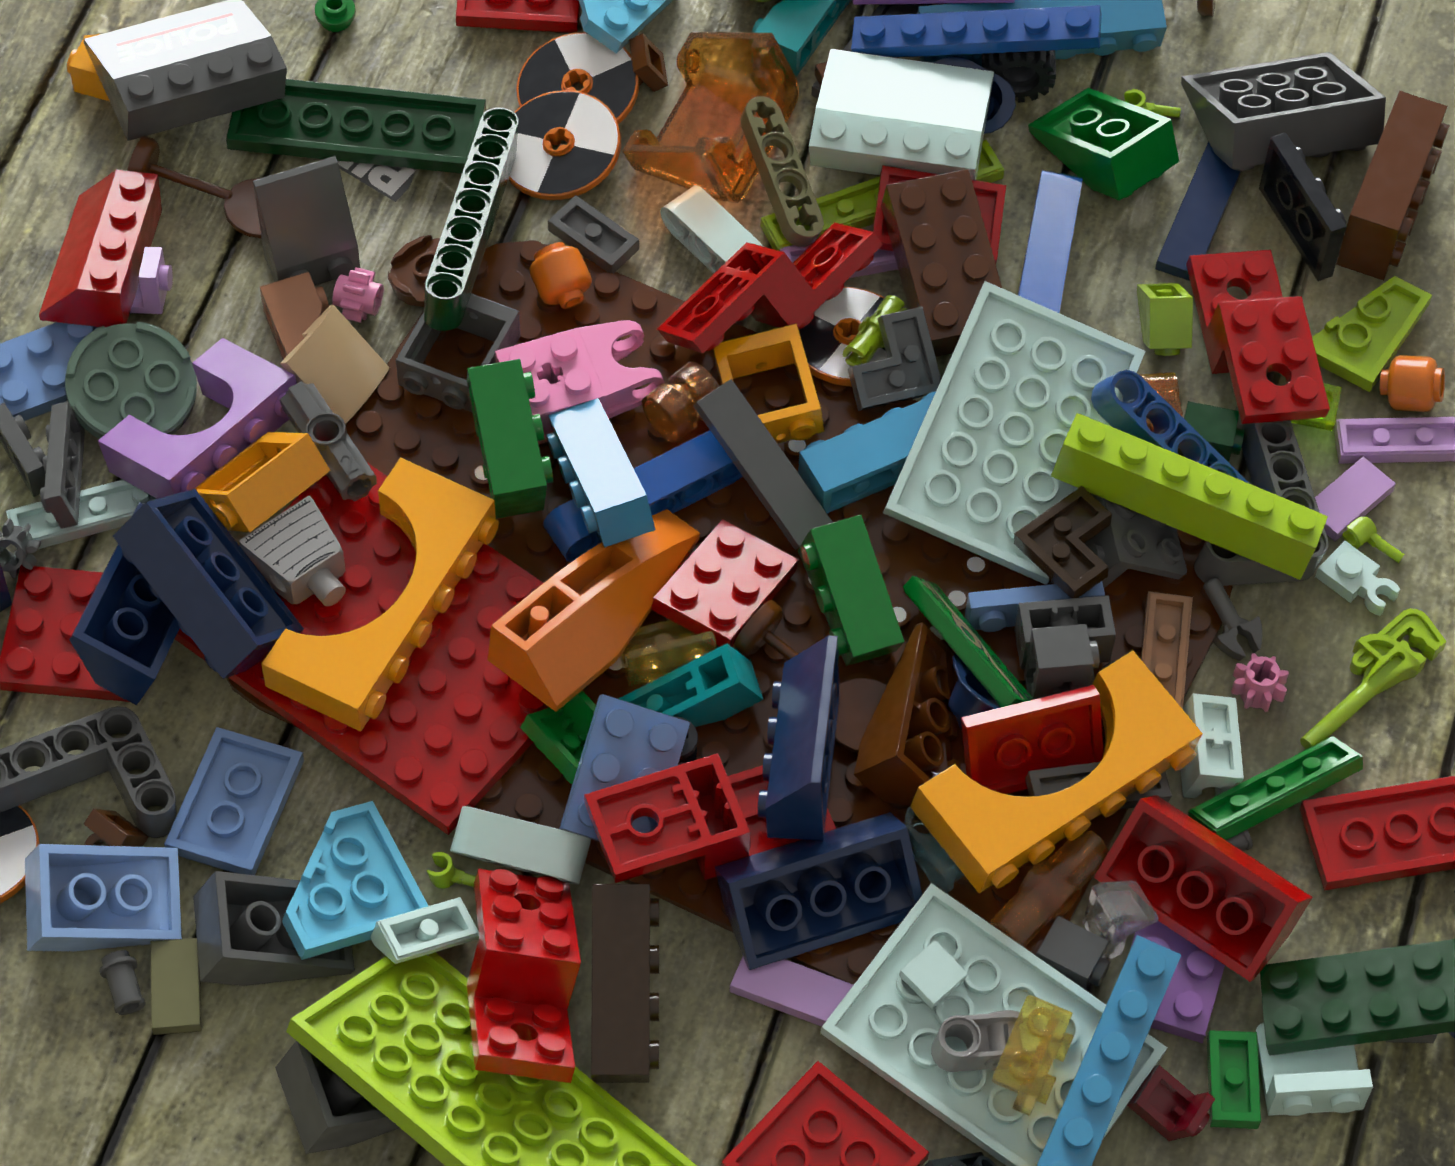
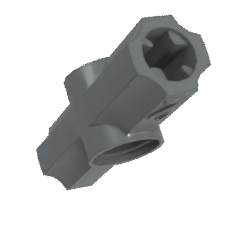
M301 381L289 387L286 394L280 399L282 409L298 433L309 434L331 470L326 474L342 499H351L355 502L367 496L371 488L377 484L376 475L347 434L344 420L332 412L313 383L305 384Z

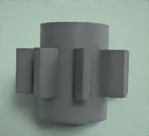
M7 519L3 525L2 532L0 531V563L3 571L10 572L11 577L16 578L21 564L30 570L34 567L37 559L30 553L38 550L41 541L32 539L29 533L30 524L24 527L14 526L12 520ZM10 544L17 548L13 553L6 549Z

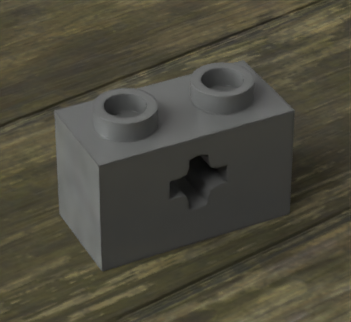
M1109 595L1019 603L1014 633L1020 668L1025 669L1033 628L1087 624L1089 640L1096 641L1098 644L1099 663L1110 662L1116 632Z
M1087 624L1032 629L1024 669L1026 691L1033 699L1093 684V669L1099 668L1100 659L1097 642L1089 640Z

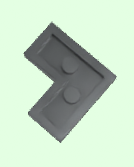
M923 307L886 314L878 318L887 359L851 366L848 369L858 411L924 397L937 390L941 377Z

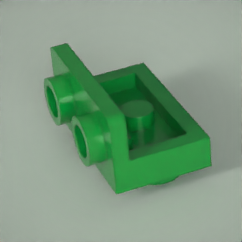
M583 691L579 692L557 712L551 708H546L528 714L520 727L571 784H573L596 708L594 702Z

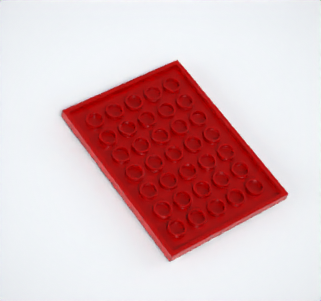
M369 463L368 465L376 475L377 484L371 488L367 496L355 502L351 499L343 500L327 475H324L303 491L284 510L286 511L310 495L343 550L346 570L342 576L337 578L345 587V594L332 606H324L315 594L299 604H291L277 593L304 628L300 634L330 636L350 632L367 625L385 613L398 600L413 574L416 552L410 539L398 525L380 513L378 490L387 476ZM484 543L476 554L477 559L471 574L466 579L461 577L455 586L454 597L449 608L444 613L438 612L431 623L432 630L428 640L422 648L416 647L409 657V666L403 679L399 683H392L386 693V701L382 711L377 718H370L361 732L266 687L262 670L264 659L247 671L228 677L447 835L456 828L462 806L474 808L533 743L520 728L526 716L550 708L487 660L491 625L541 586L543 582ZM179 629L175 640L205 661L204 654L191 637Z

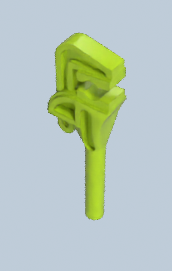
M1413 608L1406 609L1378 634L1363 636L1355 642L1350 670L1355 675L1364 674L1362 683L1300 739V743L1305 749L1329 738L1377 694L1402 681L1415 678L1423 670L1426 658L1433 661L1444 650L1447 641L1423 611ZM1406 635L1410 636L1408 642L1403 639ZM1410 647L1419 649L1422 654L1412 651Z

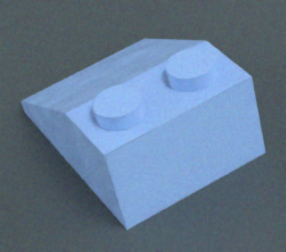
M39 844L25 858L27 951L74 952L151 944L150 941L182 939L178 848Z

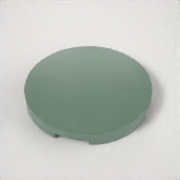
M137 321L136 324L125 323L108 327L102 326L84 337L71 354L65 376L67 401L75 412L80 425L98 439L102 438L128 415L163 433L173 435L186 422L195 403L197 380L190 360L191 356L173 335L155 325Z

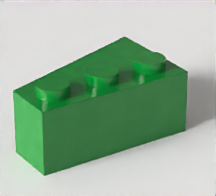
M520 359L467 368V386L476 435L479 437L484 462L482 468L484 478H487L491 499L495 500L496 519L544 510L547 483L553 482V473L549 456L541 457L538 441L544 440V430L540 414L532 415L529 399L535 398V388L531 372L523 373Z
M862 515L810 529L799 547L798 553L815 591L819 608L825 615L831 629L829 635L838 636V654L842 655L845 665L849 666L896 652L904 643V639Z

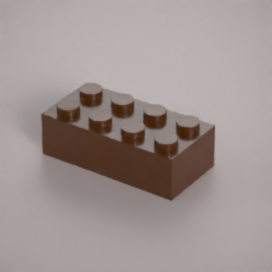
M1399 91L1351 210L1336 265L1383 281L1390 265L1399 266L1406 246L1404 242L1411 235L1418 215L1416 211L1423 204L1430 181L1424 178L1430 180L1431 175L1435 173L1442 150L1435 149V147L1442 149L1450 127L1449 124L1443 123L1447 110L1446 105Z
M969 169L886 185L881 203L909 309L923 307L935 357L953 354L984 281L1002 288Z

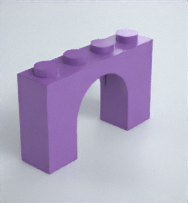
M224 338L220 339L192 362L202 394L229 408L228 413L212 427L188 435L166 434L128 415L98 440L109 472L157 499L194 489L264 434L275 432L289 420L282 409L280 399L286 394L289 387L297 384L294 374Z

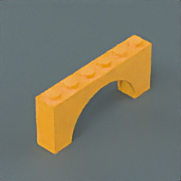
M401 457L379 488L378 496L381 515L390 519L404 531L416 552L413 574L404 592L380 617L350 632L330 636H312L285 629L262 662L266 687L360 732L370 718L375 719L378 717L384 707L388 689L393 682L399 683L403 679L408 669L409 657L416 647L422 648L432 630L431 623L438 612L444 613L449 608L454 597L455 586L461 577L466 579L471 574L476 563L477 552L483 543L488 545L493 540L499 525V521L496 520L495 500Z
M1133 650L1099 671L1092 684L1100 694L1101 718L1105 730V747L1102 761L1080 782L1048 795L1031 797L1012 796L990 790L978 784L954 764L918 787L910 808L979 894L993 884L997 889L1005 886L1019 873V867L1028 861H1031L1033 865L1043 861L1054 851V844L1065 837L1069 841L1076 839L1090 827V820L1101 813L1105 818L1111 816L1126 803L1127 799L1125 797L1136 790L1140 794H1144L1161 780L1162 776L1160 774L1171 767L1178 771L1196 757L1197 753L1194 749L1203 733Z

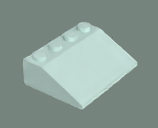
M830 49L809 142L810 165L880 175L882 165L934 174H945L969 169L971 179L976 180L994 71Z

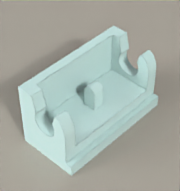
M1193 693L1183 706V710L1203 734L1194 749L1197 753L1196 757L1181 769L1183 797L1195 799L1202 794L1203 789L1208 787H1215V796L1231 789L1236 783H1241L1244 775L1236 698Z

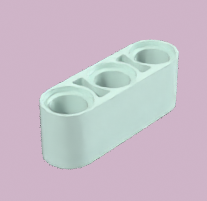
M695 185L660 210L663 223L671 234L713 274L746 242L763 246L700 186Z
M462 806L450 852L539 876L554 877L560 881L579 885L591 839L568 831L473 807Z

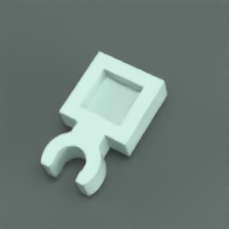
M1344 541L1318 567L1315 576L1350 603L1359 595L1364 599L1366 608L1378 616H1381L1384 612L1386 603L1379 599L1377 595L1383 594L1390 600L1395 601L1400 591L1399 586L1394 581L1387 578H1377L1380 565L1347 541Z

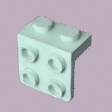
M1264 1023L1258 1025L1256 1029L1258 1057L1268 1116H1299L1307 1113L1321 1112L1347 1113L1364 1109L1373 1084L1370 1069L1358 1070L1354 1045L1269 1056L1266 1047Z

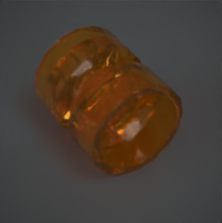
M688 362L669 378V384H660L642 399L644 414L649 423L664 439L672 443H678L698 426V421L704 422L693 405L718 388L719 385L713 376L701 365L695 362Z

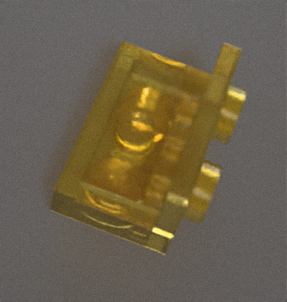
M671 620L640 627L619 657L629 686L650 683L715 650L716 639L712 631L695 634Z
M1028 995L1024 1001L992 1077L993 1083L1018 1093L1012 1109L1028 1116L1031 1115L1036 1101L1046 1105L1056 1081V1077L1048 1074L1054 1059L1061 1062L1064 1061L1074 1035L1065 1032L1073 1013L1032 995Z

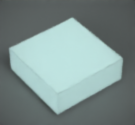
M934 940L900 970L899 976L933 1009L967 979L968 973Z

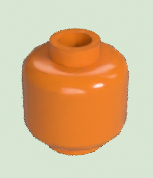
M556 242L545 246L535 253V261L531 264L529 272L541 300L548 305L560 304L562 309H568L581 303L585 299L583 293L591 286L592 278L578 248L565 246L563 242Z
M1399 355L1392 360L1389 370L1382 369L1380 394L1388 395V402L1394 410L1429 412L1433 409L1436 402H1442L1445 370L1444 368H1438L1436 360L1431 357Z

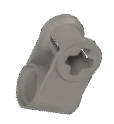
M1003 1010L988 1014L949 1017L942 1023L932 1043L931 1055L934 1062L939 1068L947 1072L987 1069L1005 1071L1026 1065L1029 1062L1028 1053L1022 1050L1019 1026L1023 1023L1022 1013L1013 1010ZM953 1036L962 1039L966 1044L967 1050L960 1052L951 1049L947 1045L945 1038Z

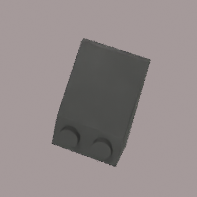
M336 156L253 181L264 257L274 282L309 272L315 286L331 280H337L341 274L349 276L350 270H355V267L360 268L358 244Z
M215 871L193 896L200 982L249 986L351 974L355 970L352 945L301 960L282 923L287 907L300 880Z
M297 1041L275 1067L306 1154L349 1147L400 1128Z

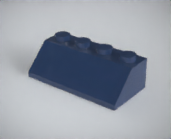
M196 489L146 502L113 535V538L122 548L124 557L137 567L149 583L152 593L164 602L177 619V624L181 631L191 637L204 654L208 666L217 672L222 679L247 671L266 658L285 629L296 633H301L304 630Z
M139 502V504L137 505V507H136V509H135L133 515H134L144 504H142V503ZM117 544L70 638V642L97 685L137 705L156 679L180 628L177 624V619L164 602L152 593L147 580L137 567L124 557L122 548Z
M828 635L786 661L783 667L782 681H774L772 708L778 709L777 717H769L767 732L768 745H773V753H765L763 759V781H769L768 790H760L758 797V818L766 819L767 838L824 841L840 703L838 636Z
M891 812L825 832L824 841L799 840L714 867L725 912L749 970L900 923L922 896L908 829Z

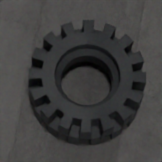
M1055 50L982 54V67L989 71H994V74L1006 80L1011 85L1015 97H1018V103L1025 102V97L1027 96L1032 101L1039 99L1038 92L1045 96L1049 93V87L1053 88L1055 85Z

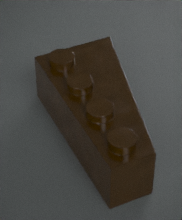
M592 884L591 1080L595 1083H649V1069H659V1040H650V1021H659V993L650 992V974H659V945H650V927H659V898H650V884Z

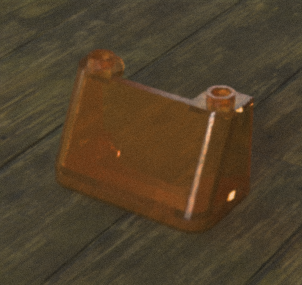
M691 32L677 56V67L687 86L656 138L650 130H636L630 136L622 151L630 165L637 171L686 189L697 185L704 189L713 199L722 202L738 203L747 196L759 174L741 127V114L752 98L765 96L778 104L787 123L798 101V81L773 33ZM755 112L754 117H760L758 112ZM762 118L764 124H766L768 119ZM774 146L765 147L767 156H769Z

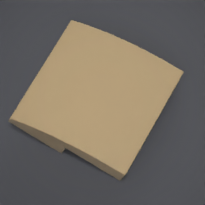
M330 305L302 334L304 339L286 356L280 365L286 371L294 374L297 383L301 381L305 384L313 383L332 412L339 415L346 424L371 396L390 367L334 305Z

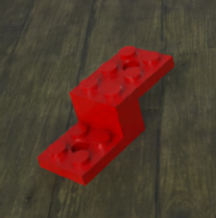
M835 222L793 263L785 252L746 242L657 330L667 342L702 354L717 347L723 341L724 333L735 322L745 319L750 314L758 322L778 328L797 324L799 330L812 321L814 312L825 301L831 300L840 294L844 288V283L855 272L866 268L874 259L873 254L883 244L872 231Z
M1271 249L1190 255L1186 266L1212 374L1230 373L1241 423L1251 424L1326 417L1330 407L1302 296H1282ZM1239 287L1246 292L1248 298L1243 300L1235 299L1228 293L1227 288ZM1274 371L1282 374L1287 384L1282 386L1273 384L1267 379L1266 373Z
M718 753L584 794L585 806L615 883L694 858L697 860L704 880L717 877L715 866L802 840L767 838L766 819L758 818L759 791L768 790L769 781H763V765L727 776ZM828 808L825 832L836 829ZM647 816L653 818L658 826L651 832L641 833L636 831L631 824L635 819Z
M478 869L474 881L479 940L467 981L475 1070L571 1083L575 1062L568 1006L581 960L570 884L550 876L538 878L514 874L504 869L493 871Z

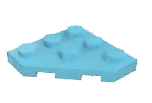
M578 0L582 9L580 20L583 31L617 54L629 43V39L635 37L673 0Z
M373 801L331 812L298 887L287 907L282 923L301 960L371 940L370 937L377 921L428 907L424 896Z

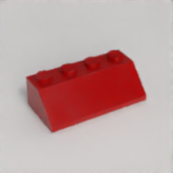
M115 170L79 195L39 312L40 320L94 327H108L127 323L139 286L138 276L145 247H151L162 213L158 174Z
M1157 795L1139 800L1094 876L1096 880L1249 982L1255 979L1286 941L1313 898Z

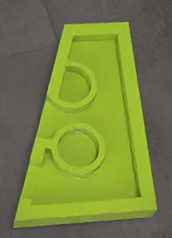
M1396 276L1392 277L1360 299L1356 307L1340 318L1338 316L1334 317L1325 324L1323 330L1312 336L1319 366L1370 392L1379 380L1382 369L1387 368L1429 306L1432 294Z

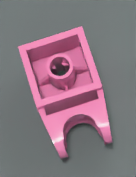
M626 320L579 327L495 351L496 363L520 359L523 373L531 372L535 398L529 399L532 415L540 414L544 430V440L538 441V445L546 443V434L553 432L548 416L552 413L598 398L608 419L643 405L659 395L665 384L660 371L644 367L628 368L618 363L619 360L627 357L644 342V333L641 325L637 322ZM625 335H632L625 340L617 341L619 338ZM647 383H651L645 388L635 390V388L640 387Z

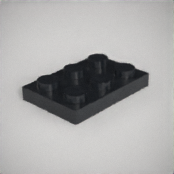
M1286 132L1273 136L1270 139L1259 190L1317 281L1332 277L1337 258L1340 254L1344 233L1347 229L1345 217L1340 209L1334 208L1327 197L1326 189L1321 179L1314 177L1306 164L1301 148L1294 146Z

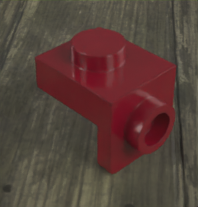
M1157 1065L1151 1070L1127 1106L1164 1138L1172 1141L1185 1137H1194L1199 1134L1209 1121L1210 1115L1207 1112L1215 1098L1208 1092L1194 1095L1163 1067Z

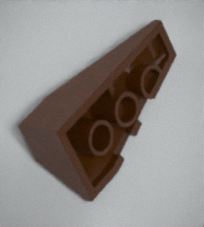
M923 622L915 625L860 742L854 775L883 802L911 806L919 786L954 764L961 770L960 761L952 759L951 740L958 737L957 724L950 721L948 700L954 689L951 649Z

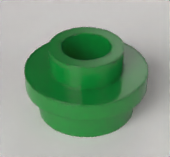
M318 0L315 5L317 21L326 30L332 32L347 29L356 15L353 0Z

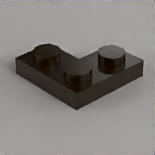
M1081 486L1014 533V544L1071 599L1079 598L1108 577L1109 566L1084 543L1111 524L1112 513Z

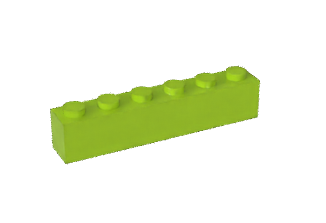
M1079 413L1075 415L1051 473V477L1077 488L1083 486L1089 493L1301 580L1310 562L1328 516Z

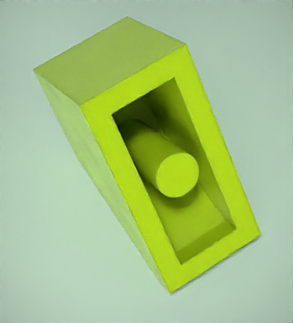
M1179 283L1137 284V298L1144 344L1149 349H1154V354L1163 356L1179 355L1180 349L1192 348L1193 297Z

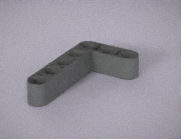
M1239 415L1237 428L1244 429L1241 448L1252 484L1319 512L1291 420L1242 424ZM1323 528L1317 547L1301 580L1205 541L1196 558L1194 570L1203 582L1212 578H1219L1223 586L1303 581L1309 579L1314 574L1329 546L1325 528Z
M111 707L0 749V813L109 771L136 827L147 836L160 838L168 835L177 816L174 788L138 716L127 707ZM118 733L126 734V736L122 738L111 737L112 735ZM72 750L84 751L81 754L76 755L68 754V752ZM31 766L40 767V769L36 771L24 770ZM136 769L145 771L144 773L137 775L129 773L130 771ZM151 806L163 807L162 810L155 812L147 810Z

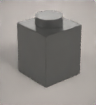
M1057 916L1036 953L1038 958L1086 991L1091 984L1097 987L1100 986L1111 961L1105 959L1108 940L1060 916Z

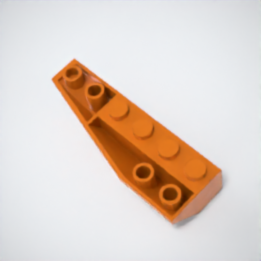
M666 509L652 515L656 530L605 548L601 542L554 574L491 625L487 660L557 712L619 659L650 613L653 597L682 566L699 541L701 533Z

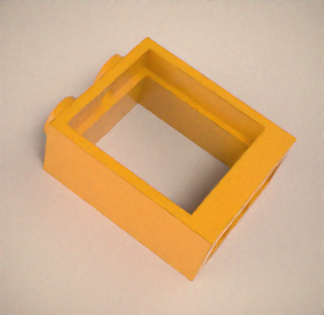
M797 324L721 342L713 349L721 385L730 379L733 380L734 378L795 363L806 403L757 415L777 444L790 440H805L814 434L825 432L821 407Z
M267 432L194 489L197 490L228 531L250 533L331 470L308 433Z

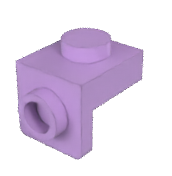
M145 247L138 276L139 286L130 313L162 314L166 293L172 287L171 265H165L162 247Z

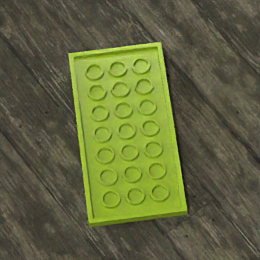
M436 952L395 964L385 956L292 1017L286 1030L291 1037L445 1166H697L576 1066L571 1083L475 1070L467 993L468 978Z

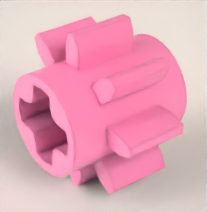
M355 267V270H350L349 276L341 274L338 277L333 291L332 302L333 305L343 308L342 315L347 320L361 323L362 319H367V314L375 316L378 313L383 299L384 287L382 284L373 282L375 272Z
M1252 653L1247 666L1242 663L1236 664L1233 673L1236 680L1233 683L1231 693L1234 695L1240 694L1244 702V708H1262L1265 712H1268L1273 699L1279 702L1284 701L1287 689L1283 685L1286 684L1289 672L1287 670H1280L1275 662V656L1271 658L1258 657L1255 653Z

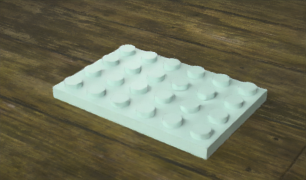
M984 281L883 513L1047 585L1050 578L1014 544V533L1078 489L1075 486L1051 477L1075 415L1079 413L1110 426L1093 407L1091 401L1092 390L1100 381L1120 371L1130 370L1137 373L1146 351ZM1115 387L1116 396L1123 402L1122 393Z
M931 883L823 1024L820 1034L1004 1165L1036 1166L1106 1004ZM936 940L968 973V976L963 983L931 1009L899 976V973L906 964L931 942ZM1003 1010H1013L1022 1013L1023 1023L1019 1026L1022 1050L1028 1053L1029 1062L1026 1065L1005 1071L987 1069L947 1072L939 1068L934 1062L931 1055L932 1043L942 1023L949 1017L988 1014ZM1149 1034L1145 1039L1104 1138L1168 1048ZM953 1036L945 1038L947 1045L951 1049L960 1052L967 1050L966 1044L962 1039Z

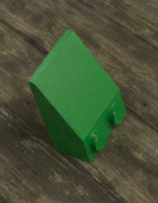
M1089 87L1028 125L1029 132L1076 176L1082 177L1083 182L1089 188L1119 201L1131 196L1135 190L1152 179L1160 177L1166 170L1180 162L1172 119Z

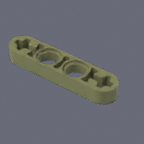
M754 97L747 103L741 114L740 123L784 237L795 246L807 247L812 245L821 233L824 226L823 216L780 107L768 97ZM755 112H758L760 117H754ZM762 118L768 119L766 124H764ZM765 147H778L782 150L785 159L782 161L771 159L767 156ZM779 183H792L798 189L799 195L796 197L786 196L779 189ZM798 218H799L800 223H801L802 225H805V226H806V225H809V226H810V229H809L808 231L805 230L804 226H802V225H798V226H797V225L795 224L796 221L798 220Z

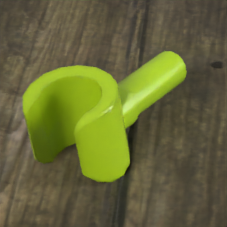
M1138 89L1128 90L1124 94L1125 102L1162 116L1180 117L1181 108L1146 102L1145 94Z
M1368 517L1356 518L1347 525V530L1342 533L1343 539L1356 549L1368 542L1372 547H1376L1397 563L1405 555L1377 534L1374 522Z
M436 852L432 855L433 861L437 866L446 868L441 872L426 870L430 881L435 887L445 889L457 883L474 888L476 876L456 869L452 858L447 853Z

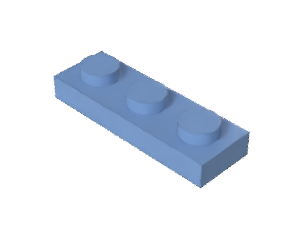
M1102 581L1079 598L1105 596ZM1056 584L968 593L965 618L975 630L995 632L1004 627L1015 626L1019 603L1071 598Z

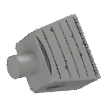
M310 495L239 540L242 550L270 586L289 603L299 604L315 594L322 604L328 607L337 603L344 596L346 589L337 579L346 571L343 550Z

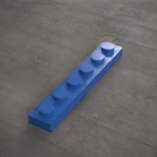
M1100 5L858 16L854 17L851 50L852 52L886 57H916L1100 48L1102 13Z

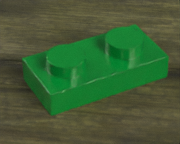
M1209 1030L1207 1036L1209 1093L1215 1098L1209 1109L1210 1127L1258 1129L1261 1123L1257 1032Z

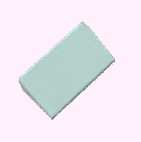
M461 897L377 921L370 938L382 953L392 962L398 964L479 939V931Z

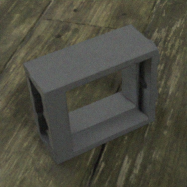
M471 293L463 320L456 328L493 341L494 344L482 365L496 363L495 351L516 345L521 337L520 314L516 309ZM423 312L396 358L398 385L403 386L413 394H424L441 400L451 408L465 409L472 412L467 380L423 364L441 331L433 329L426 324Z

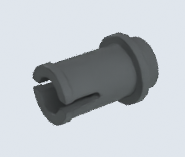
M126 950L114 951L105 955L101 960L102 966L99 972L103 978L107 979L114 1002L115 1013L127 1015L139 1011L145 1006V1000L142 997L135 974L137 960L134 957H130L129 952Z

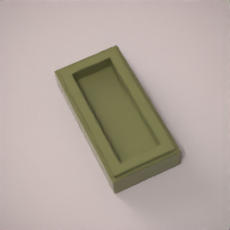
M197 938L150 941L151 1020L153 1035L202 1031L201 982Z

